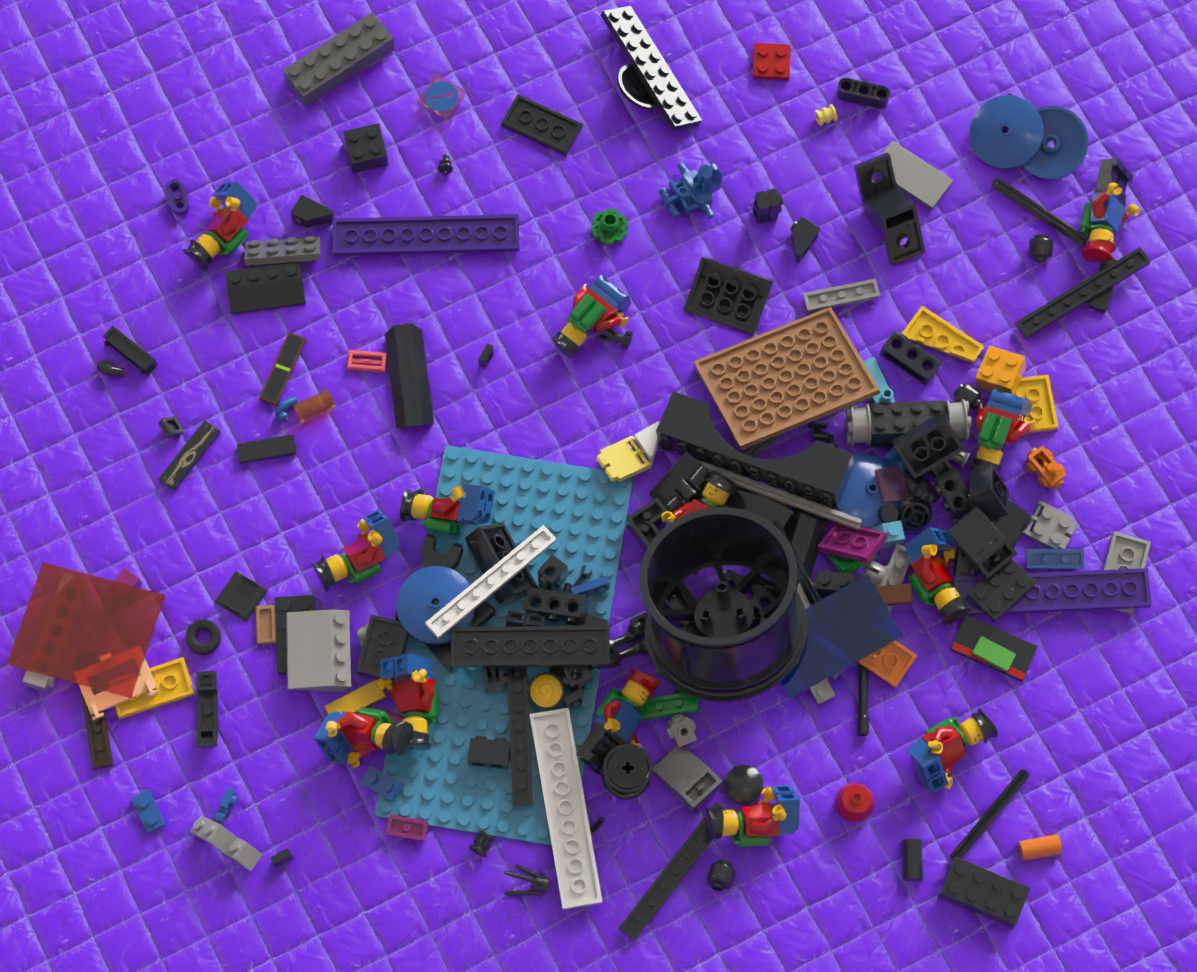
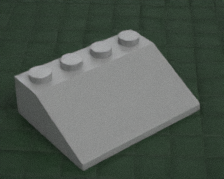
M329 609L286 613L287 690L345 692L351 687L349 610Z

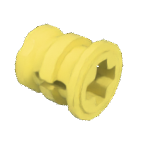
M832 104L829 105V108H822L821 111L815 110V118L819 126H823V123H831L832 120L834 122L838 121L836 110Z

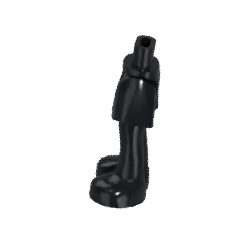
M633 621L628 625L625 634L610 640V666H588L590 670L595 668H615L620 666L621 660L637 654L649 655L645 638L641 639L644 633L642 625L638 621ZM639 640L632 646L627 647L623 650L619 651L617 649L620 646Z

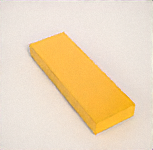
M376 679L324 706L328 715L334 711L357 713L360 708H367L386 698L383 690L377 687Z

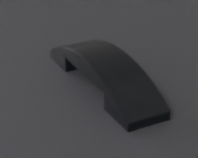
M217 671L197 672V748L217 747Z

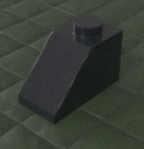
M304 195L300 196L290 211L292 221L298 226L303 225L307 228L330 223L335 219L334 211Z
M801 217L799 221H795L790 228L792 231L790 238L797 263H800L818 238L821 229L804 217Z

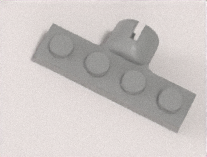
M897 543L894 546L887 566L870 561L864 568L865 574L862 573V581L873 587L902 584L910 564L909 559L911 558L906 554V547ZM892 606L876 607L874 617L886 621Z

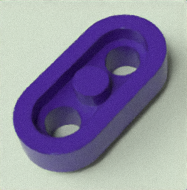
M172 179L165 186L168 200L174 214L184 215L190 209L186 191L180 180ZM179 205H183V208H181V209H179V208H177V207H178Z

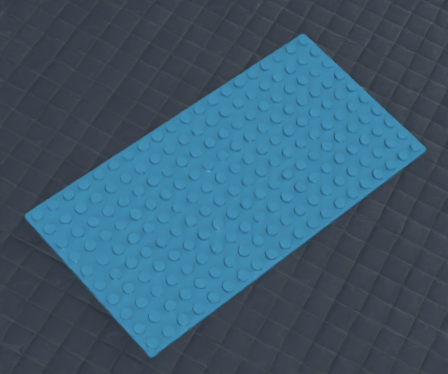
M446 446L435 498L447 499L449 496L453 497L450 490L455 487H462L463 484L477 485L495 490L491 518L488 523L483 525L460 523L461 530L459 535L435 533L429 531L428 534L435 536L437 542L435 552L438 554L448 553L455 543L463 545V554L455 571L461 574L471 585L483 575L465 540L477 527L504 523L515 545L519 546L544 525L556 538V542L527 565L537 586L539 584L537 571L552 554L568 566V577L556 591L563 592L565 583H571L573 587L580 576L583 565H587L583 572L589 573L592 569V575L589 579H584L581 584L608 576L610 588L605 593H594L587 598L589 601L587 614L608 620L609 624L633 476L622 482L618 480L611 482L605 473L606 470ZM464 492V496L456 501L465 502L466 493ZM492 594L486 601L495 609V615L482 627H506L508 611L526 613L524 606L527 596L512 603L499 605L494 594ZM435 600V603H434V604H435V606H436V605H438L439 603H438L437 600ZM537 602L534 607H539L541 602ZM547 618L544 621V626H565L566 621L552 622ZM409 635L405 654L427 657L432 662L433 670L431 673H434V689H438V717L436 718V723L428 724L427 731L430 735L429 743L432 745L429 750L408 749L403 756H399L396 753L393 755L386 754L383 773L404 785L394 802L378 793L375 815L386 819L389 818V814L429 821L428 826L477 834L479 831H483L490 836L552 846L530 714L566 708L563 704V699L561 704L557 705L554 709L545 710L533 706L528 694L533 806L513 807L511 747L508 769L468 765L470 738L485 736L488 740L505 738L510 742L508 685H504L505 691L485 693L482 667H457L449 672L421 641ZM502 667L503 673H507V667ZM527 667V683H531L532 678L536 677L538 673H548L550 667ZM595 668L591 670L593 683L585 686L583 704L576 709H569L576 753L591 731L601 669ZM565 688L564 698L575 691ZM395 705L394 713L404 715L403 713H399L397 711V706ZM577 757L582 782L585 763Z

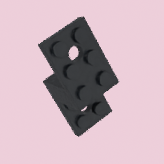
M884 153L854 165L864 214L882 230L889 263L895 265L926 252L916 205L897 188L890 155ZM875 173H879L878 178L876 180H872V176ZM908 238L904 245H900L902 239Z

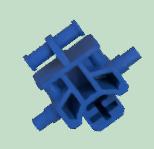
M684 162L679 163L677 167L680 170L682 179L673 182V180L669 181V189L673 196L670 197L666 188L658 191L665 201V207L669 208L674 219L681 215L676 205L680 206L685 217L689 216V212L697 209L699 212L703 211L707 218L711 219L714 217L710 207L713 201L711 193L720 190L722 173L716 164L711 166L704 164L699 168L698 172L695 169L689 171Z

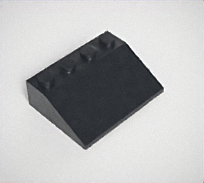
M704 255L701 257L684 310L755 334L775 280Z

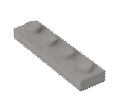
M876 279L803 293L807 313L823 310L830 306L834 308L880 298Z

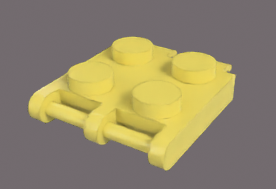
M633 436L600 450V454L596 456L601 467L606 470L605 473L611 482L616 480L622 482L652 467V463L648 462L643 455V450L639 449L634 442L635 438Z

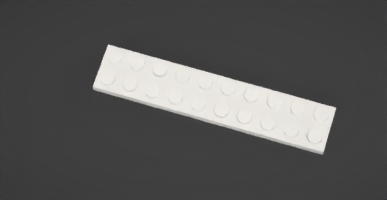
M569 708L530 714L562 909L603 903Z

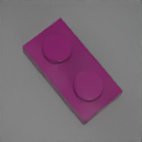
M389 814L386 835L425 841L429 821Z

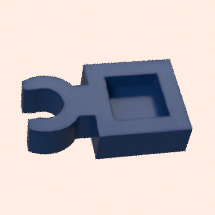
M227 787L219 805L220 808L214 817L216 822L223 824L227 813L231 808L235 807L238 797L234 789Z

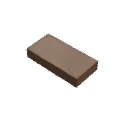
M275 605L256 606L257 645L277 644Z

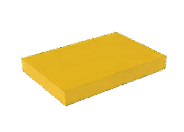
M1049 375L1021 378L1015 395L1027 398L1033 406L1028 418L1029 422L1033 419L1036 422V429L1026 433L1058 430Z

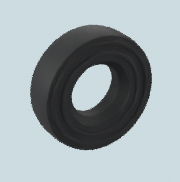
M200 619L188 627L185 635L186 643L194 653L200 655L210 654L218 648L221 642V632L214 622ZM201 630H207L211 634V638L206 644H200L196 641V634Z

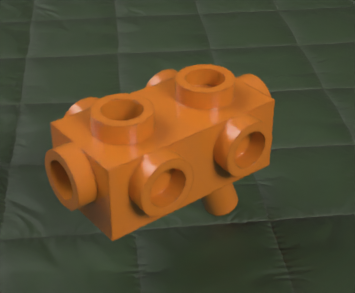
M1042 445L1038 449L1034 447L1027 453L1025 465L1030 473H1036L1039 477L1037 480L1043 488L1047 487L1050 490L1054 487L1056 490L1065 483L1063 480L1067 474L1061 464H1057L1053 459L1051 451L1045 449Z

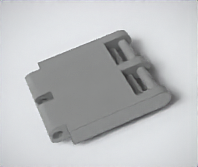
M1039 501L1037 503L1038 508L1034 515H1031V521L1022 534L1049 549H1065L1070 541L1069 537H1072L1078 524L1073 522V517ZM1041 508H1042L1043 511L1041 512V514H1040V516H1039V518H1038L1037 516H1038V514H1039V512H1040V510H1041ZM1033 523H1036L1032 531L1030 532Z

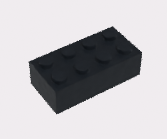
M955 856L950 864L938 898L1013 929L1018 922L1030 887Z

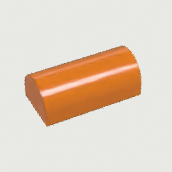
M1058 834L1018 841L1022 862L1062 854V844Z

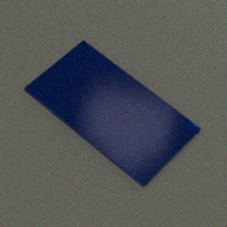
M868 574L805 609L808 621L806 645L799 662L790 674L781 681V684L787 693V697L791 699L903 637V633L898 628Z

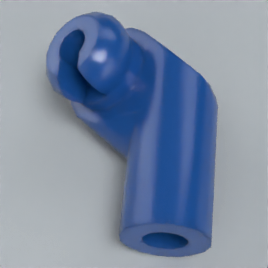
M295 396L279 403L275 412V416L279 421H286L288 419V414L286 413L288 408L298 404Z

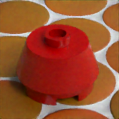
M853 782L839 789L835 798V805L843 818L857 822L871 815L874 810L875 799L867 786Z

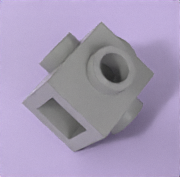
M686 714L674 715L671 717V720L667 721L669 726L666 728L668 736L674 740L678 747L697 740L694 730H696L695 723Z

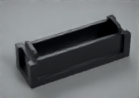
M113 325L103 335L105 339L104 345L106 347L111 346L136 366L141 375L145 373L148 376L158 366L154 357Z

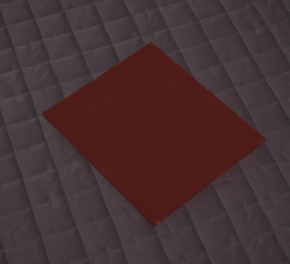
M43 562L7 665L131 698L165 600V595Z

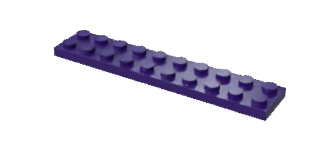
M519 214L333 219V256L520 251Z
M1148 568L1027 573L1036 581V584L1004 614L1151 608ZM981 575L953 577L954 588L957 589L960 596H966V604L972 608L966 615H986L967 596V593L984 578Z

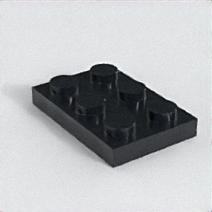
M1011 559L991 577H984L967 593V596L995 623L1036 584V581Z

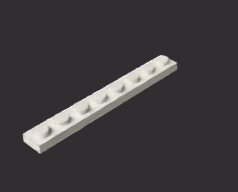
M544 525L425 622L427 628L439 639L554 544L556 538Z

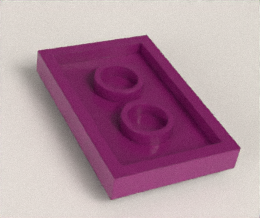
M836 522L820 542L818 548L820 552L869 563L888 537L886 532L861 526L856 530Z

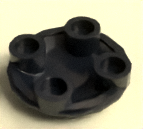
M739 765L733 767L727 773L724 779V787L727 795L737 804H747L755 801L760 796L763 790V779L757 769L749 765Z

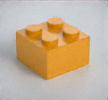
M989 346L975 377L977 388L990 392L993 389H997L1001 392L1015 395L1026 369L1025 356Z

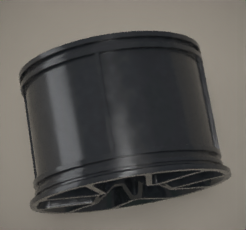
M716 507L694 511L676 519L662 529L652 540L641 562L639 584L642 601L647 612L645 622L646 646L651 661L661 676L672 686L687 695L714 702H733L749 699L772 689L784 680L794 669L803 654L808 635V621L804 603L797 592L798 572L795 555L789 542L780 530L766 519L754 513L736 508ZM722 566H742L750 568L751 571L734 589H731ZM712 567L715 569L720 582L716 584L715 590L705 594L697 603L684 585V579L693 573L696 575L698 571ZM763 574L771 579L781 589L782 593L778 598L757 612L744 593ZM676 587L690 609L663 610V605L671 591ZM695 621L698 628L697 636L684 632L669 622Z

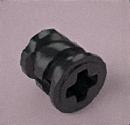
M479 831L478 838L475 837L473 840L474 844L469 845V849L479 856L486 857L485 851L490 849V843H493L495 839L486 832Z

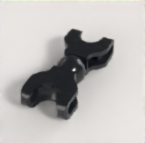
M427 534L420 549L425 563L423 568L443 566L455 570L459 566L463 554V545L455 543L448 553L438 554L435 552L437 543L435 536ZM396 611L395 620L399 621L398 614Z

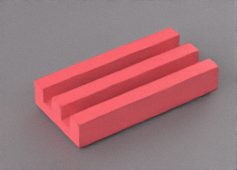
M349 350L347 369L385 373L387 353ZM353 356H357V357L382 358V361H380V360H370V359H354V358H352V357H353Z

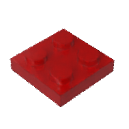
M754 43L753 79L789 81L791 45Z

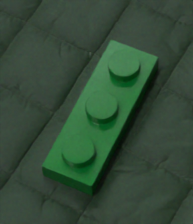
M685 693L650 698L646 700L644 705L640 706L642 721L671 717L677 714L700 712L699 699Z

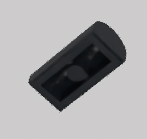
M904 839L901 841L902 881H923L922 840Z

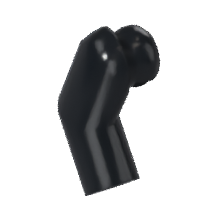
M101 360L97 363L98 371L103 374L123 377L124 368L113 366L107 360Z

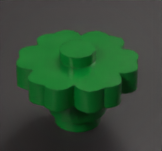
M608 208L605 213L599 211L593 217L591 233L594 239H600L602 245L613 246L615 242L621 243L627 237L626 230L629 224L626 216L619 215L618 210Z

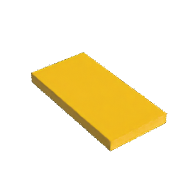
M184 657L149 668L157 686L154 690L158 689L159 693L147 697V693H144L116 705L118 718L129 717L194 696L195 692ZM140 671L108 681L109 688L141 676Z

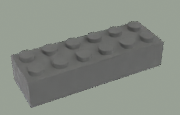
M371 12L283 69L284 80L303 105L307 106L395 48L394 39L374 13Z

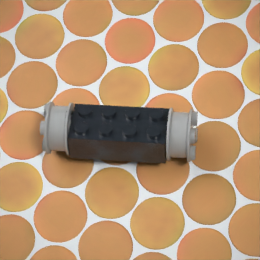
M962 399L957 403H949L948 400H945V402L944 400L867 403L864 407H853L851 405L846 407V418H844L845 429H848L846 442L851 446H854V443H866L867 446L870 445V448L893 447L892 441L941 411L958 438L966 441L969 439V428L972 425L971 417H968L967 414L969 412V402Z

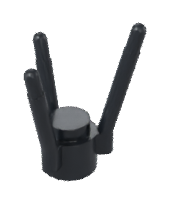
M518 864L515 865L517 869L532 875L533 878L504 871L505 875L531 882L530 888L534 889L505 891V895L540 896V893H546L549 878L544 877V874L536 873Z

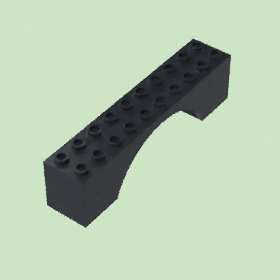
M674 391L656 429L658 444L666 451L673 450L681 456L688 452L697 460L713 464L722 469L725 468L758 482L767 483V485L774 488L779 487L793 495H801L804 499L821 502L822 505L829 508L832 506L838 507L854 468L853 453L816 441L809 448L796 455L781 459H760L745 455L728 445L718 434L711 420L709 403Z

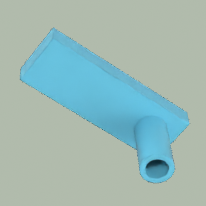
M875 357L863 361L880 389V394L871 397L873 403L895 402L893 391L888 387Z

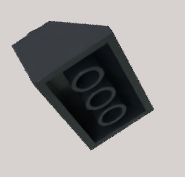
M300 262L225 271L231 314L306 304Z
M504 523L479 526L465 538L483 574L517 547ZM526 566L493 594L499 605L508 604L527 596L529 587L538 588Z

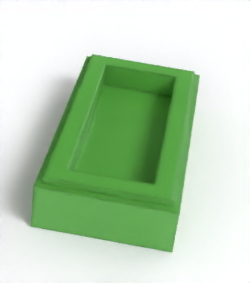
M983 636L980 637L972 652L976 657L1006 673L1016 656L1015 653Z

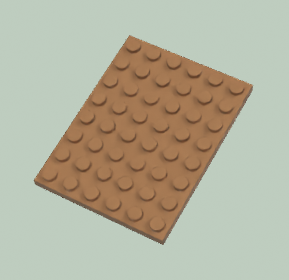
M831 306L694 361V367L740 450L880 394L878 385Z

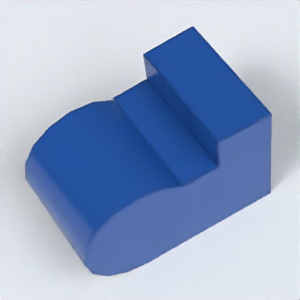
M893 446L884 460L894 466L901 476L905 477L910 471Z

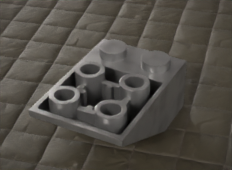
M676 746L652 770L692 813L719 789L722 784V780L684 746Z

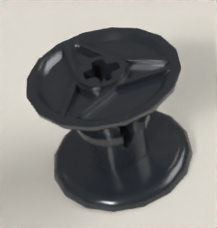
M626 743L616 746L609 751L604 759L603 772L605 777L602 776L605 788L610 794L619 799L629 800L639 797L650 784L653 770L651 758L644 749L637 745Z

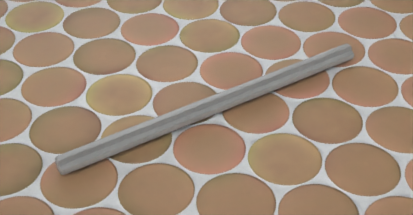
M697 460L710 473L711 470H718L735 481L738 487L856 530L861 526L862 520L857 517Z

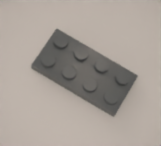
M307 236L305 238L289 237L282 240L272 238L268 241L251 240L246 242L245 266L317 261L321 259V239L315 236Z

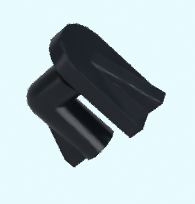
M814 428L813 440L826 441L824 444L838 448V445L834 444V435L832 433Z

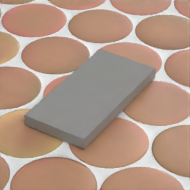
M893 140L882 153H888L891 157L897 188L931 210L953 183L952 179Z
M1113 531L1103 570L1145 568L1151 542ZM1135 608L1114 610L1133 614Z

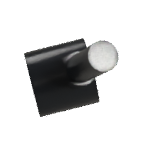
M583 565L580 576L573 587L580 585L584 579H589L592 575V569L589 573H584L583 571L587 565Z

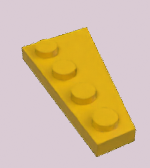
M923 306L920 307L902 332L908 340L971 363L975 362L985 347Z

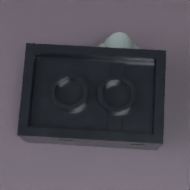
M371 614L369 623L358 630L357 636L362 650L356 668L357 674L379 680L380 659L404 654L409 634L403 628L400 621Z

